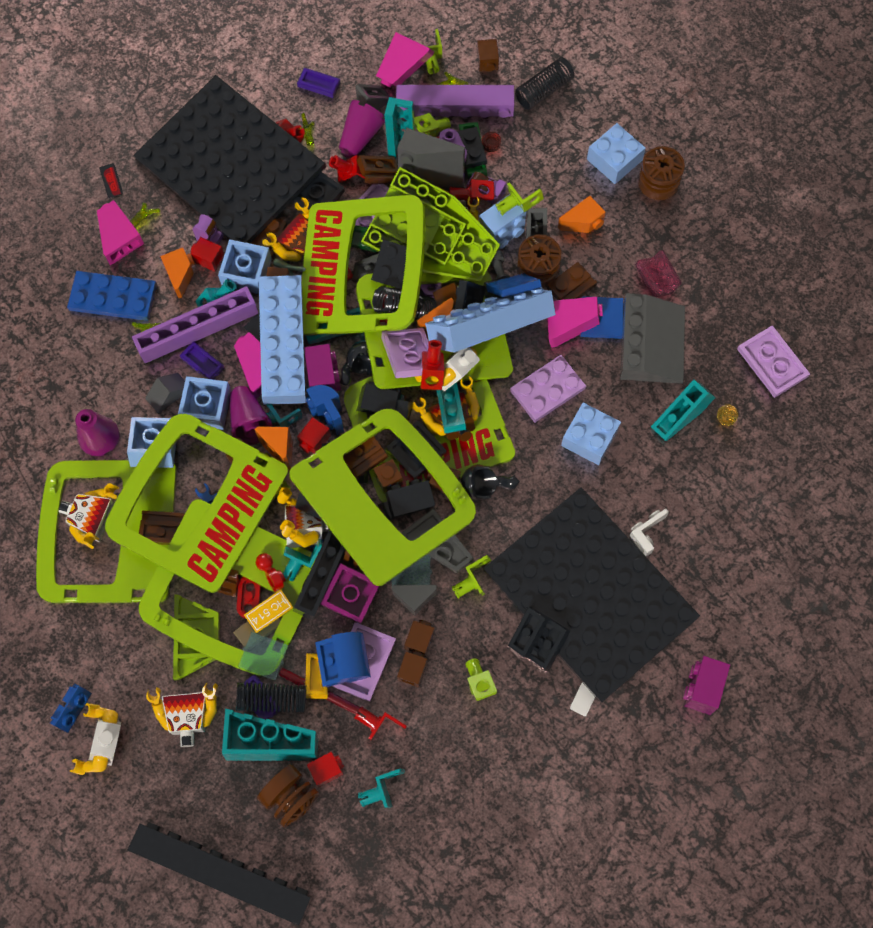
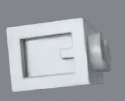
M667 509L662 512L660 510L655 511L648 517L650 520L644 524L641 521L631 528L632 532L629 539L646 557L653 552L654 543L647 534L644 535L643 533L665 519L669 513Z

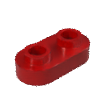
M242 577L238 584L237 612L243 619H246L244 616L247 613L245 608L247 606L254 608L260 604L261 585ZM253 584L254 589L248 591L247 586Z

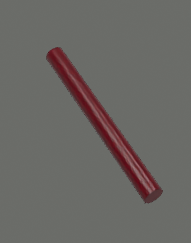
M285 668L280 670V677L298 686L299 684H305V679ZM328 691L327 701L355 715L357 713L360 714L359 709L361 707Z

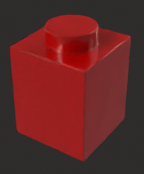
M202 237L191 247L190 254L194 263L214 272L224 258L222 246Z
M312 417L297 436L300 444L299 447L307 453H310V451L316 453V451L321 449V444L326 443L331 437L330 428Z
M329 752L307 764V767L316 785L321 787L342 776L341 769L344 768V764L339 755L334 756L332 752Z

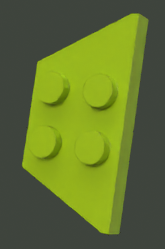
M174 594V618L220 641L219 612ZM174 640L173 680L178 681L215 661V659Z

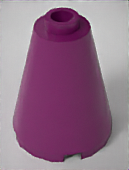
M352 100L349 105L339 144L341 155L349 159L358 155L385 124V119H382L384 115L366 103L364 106L358 105L360 102L358 100Z
M237 386L230 392L231 436L236 439L241 438L248 445L260 443L254 429L256 427H273L270 418L248 387Z
M90 409L81 410L76 415L77 441L85 453L91 456H103L105 453L116 448L119 443L120 432L112 419Z

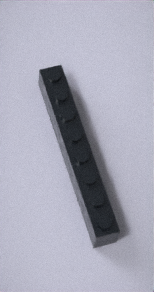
M148 822L147 825L139 823L127 851L302 926L313 900L312 897L308 896L310 891L296 886L295 890L286 887L288 882L278 877L270 880L265 877L266 872L257 868H253L252 871L244 868L245 863L232 858L231 862L222 859L224 854L213 849L210 850V853L201 850L203 845L192 840L187 844L180 840L181 835L172 831L164 834L159 831L160 826Z

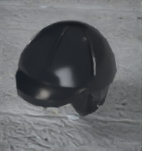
M360 340L349 348L346 363L341 368L340 383L347 386L350 384V374L352 372L356 374L367 372V375L372 373L366 340ZM375 358L377 367L383 364L382 358Z
M477 464L464 472L461 478V485L471 499L482 501L491 498L497 487L513 490L520 481L515 475L511 477L496 476L493 470L489 469L490 466Z

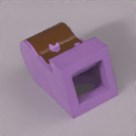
M474 172L466 185L467 188L471 179L493 181L494 199L485 200L493 205L502 200L506 193L505 181L500 179L496 181L480 172ZM479 186L478 189L480 193H489V188L487 186Z
M201 214L199 222L193 227L197 241L202 237L219 245L224 236L222 232L217 231L216 222L207 215Z

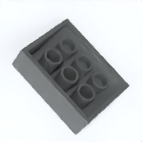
M406 128L397 147L398 168L401 167L448 191L449 186L464 188L465 147Z
M626 293L623 302L620 380L683 384L685 306L650 295Z

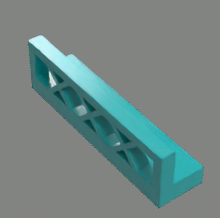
M389 97L384 114L388 156L395 157L396 160L398 155L397 147L404 134L401 129L406 130V128L415 130L413 101Z

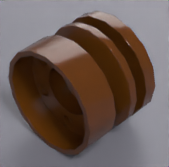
M657 146L645 154L638 178L639 188L644 195L654 200H666L674 196L678 191L685 169L684 159L681 154L674 148L667 146Z
M536 234L525 239L519 247L517 274H526L540 279L541 287H547V284L559 275L561 262L559 244L547 235Z
M292 764L276 774L256 798L267 810L274 808L276 805L279 806L273 817L277 820L285 815L280 821L283 828L288 827L304 816L320 794L315 788L308 792L311 787L309 781L300 787L298 786L303 775Z

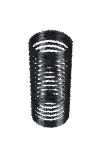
M559 57L542 71L515 89V95L519 103L525 109L530 110L548 97V95L553 94L574 78L575 73L572 65L564 57Z
M384 286L379 287L372 299L374 311L379 314L396 312L402 290ZM387 294V296H386V298H385V302H384V309H383V300H384L385 295ZM419 294L415 321L424 316L426 310L425 301H427L426 314L429 311L428 300L430 302V311L437 307L434 298ZM382 295H383V298H382V301H381V309H380V299H381V297H382Z
M237 682L236 711L244 712L246 706L248 712L251 698L252 712L255 698V712L258 709V699L259 712L262 710V700L263 712L266 710V700L267 712H269L271 697V712H274L275 700V712H278L279 702V712L281 713L284 693L283 712H286L287 694L288 713L290 712L292 694V713H294L296 694V713H304L306 685L299 684L298 686L295 684L294 686L291 684L290 686L289 684H283L281 686L280 683L277 686V683H275L273 688V683H271L269 689V683H267L265 689V683L262 684V688L261 683H258L257 688L256 682L254 687L252 682L250 686L248 682L246 686L244 682Z

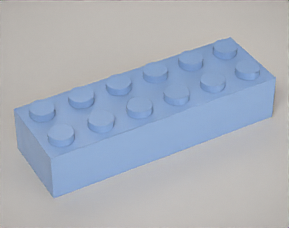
M301 275L260 276L259 309L263 405L306 403Z
M540 287L506 298L489 297L484 299L485 302L481 304H469L467 309L452 310L450 315L435 316L433 321L425 324L429 341L439 340L442 343L441 350L455 353L556 314L552 291L543 290Z

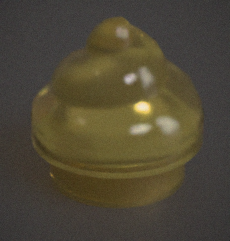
M725 404L717 410V419L723 425H732L738 419V410L735 406Z

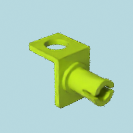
M435 29L436 45L427 46L434 51L433 56L426 61L429 74H433L432 68H434L435 74L440 71L437 59L442 58V44L438 29Z
M430 113L414 118V124L418 131L433 137H437L439 132L451 127L450 120L447 117L436 121ZM420 121H424L423 126L420 125Z
M509 182L507 187L510 195L496 203L495 206L502 216L516 205L526 212L544 199L541 189H538L523 200Z
M488 555L465 567L469 573L468 578L451 586L458 599L473 589H478L482 596L485 595L473 572L491 562Z
M476 658L467 661L465 665L470 674V677L467 679L471 694L474 695L475 699L479 701L497 694V689L489 670L483 672L480 662Z

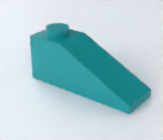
M693 380L655 421L651 428L665 441H668L699 416L716 397L701 383Z

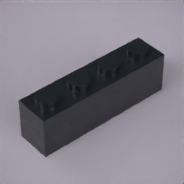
M330 529L293 608V612L313 620L345 550Z

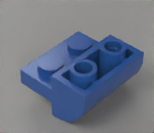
M316 385L306 389L308 397L305 399L313 417L317 416L320 422L325 420L330 431L334 429L336 435L343 433V423L339 414L342 411L338 393L325 385Z
M339 633L331 635L332 638L315 642L323 687H330L344 682L351 683L371 677L363 633Z

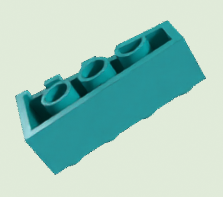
M225 708L222 755L226 761H314L318 759L319 738L316 731L290 724H281L270 719L257 718L246 713H237Z

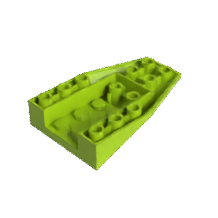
M399 167L385 197L415 195L424 204L425 244L422 272L481 282L500 244L455 196ZM407 214L375 215L361 243L378 252L383 240L407 247Z

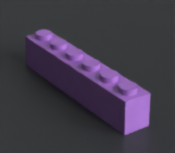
M397 85L396 89L397 99L413 101L414 116L430 113L432 116L441 117L461 116L466 118L469 116H480L486 118L489 116H499L506 118L508 116L513 117L514 85Z
M246 286L132 336V339L144 363H148L191 344L193 341H198L259 313L253 297Z

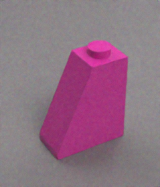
M395 32L376 76L381 79L380 83L390 88L392 85L397 87V85H401L431 58L434 51Z
M114 200L104 204L97 210L103 254L110 266L144 244L138 231Z
M597 297L553 301L556 315L548 318V335L551 348L557 347L600 324L599 317L603 316V306L598 304Z
M248 332L245 336L243 335L238 338L234 348L249 388L257 399L262 395L260 342Z

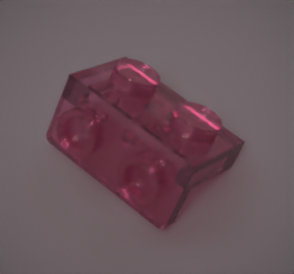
M660 250L654 257L641 259L635 263V267L653 297L671 295L682 283L664 250Z

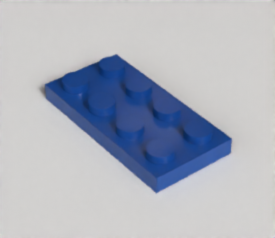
M76 271L67 308L69 311L149 321L157 283L153 280Z

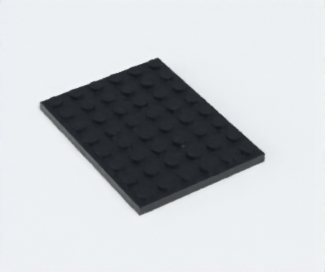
M217 75L133 155L138 162L200 215L203 214L212 218L216 222V228L227 238L249 244L326 168L325 162Z
M582 487L483 568V571L523 616L528 607H531L570 631L558 656L600 703H603L700 617L696 610Z

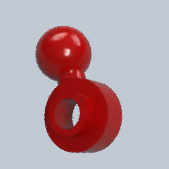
M267 553L258 555L255 561L256 566L259 570L265 571L266 579L272 590L276 592L284 588L285 577L280 570L277 571L272 567L273 558Z

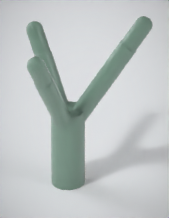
M277 258L273 262V265L277 268H288L290 276H294L293 270H306L303 266H292Z

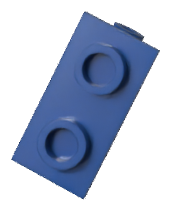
M74 683L72 687H69L62 701L66 702L65 707L59 704L53 716H51L50 724L68 733L92 693Z

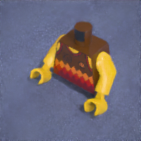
M301 198L304 207H300L298 202H296L295 208L303 211V214L299 213L278 237L273 233H268L267 237L271 239V243L266 239L262 242L266 247H273L272 250L283 260L301 261L304 263L309 202L306 198Z
M470 376V385L468 386L463 384L462 378L460 380L461 388L466 390L467 394H464V392L459 393L466 430L445 434L439 403L428 407L426 411V400L420 397L419 399L423 405L422 407H418L413 402V410L421 413L420 417L429 432L444 436L449 441L458 437L461 441H467L471 438V431L475 429L474 422L478 419L480 406L475 392L472 391L473 379Z

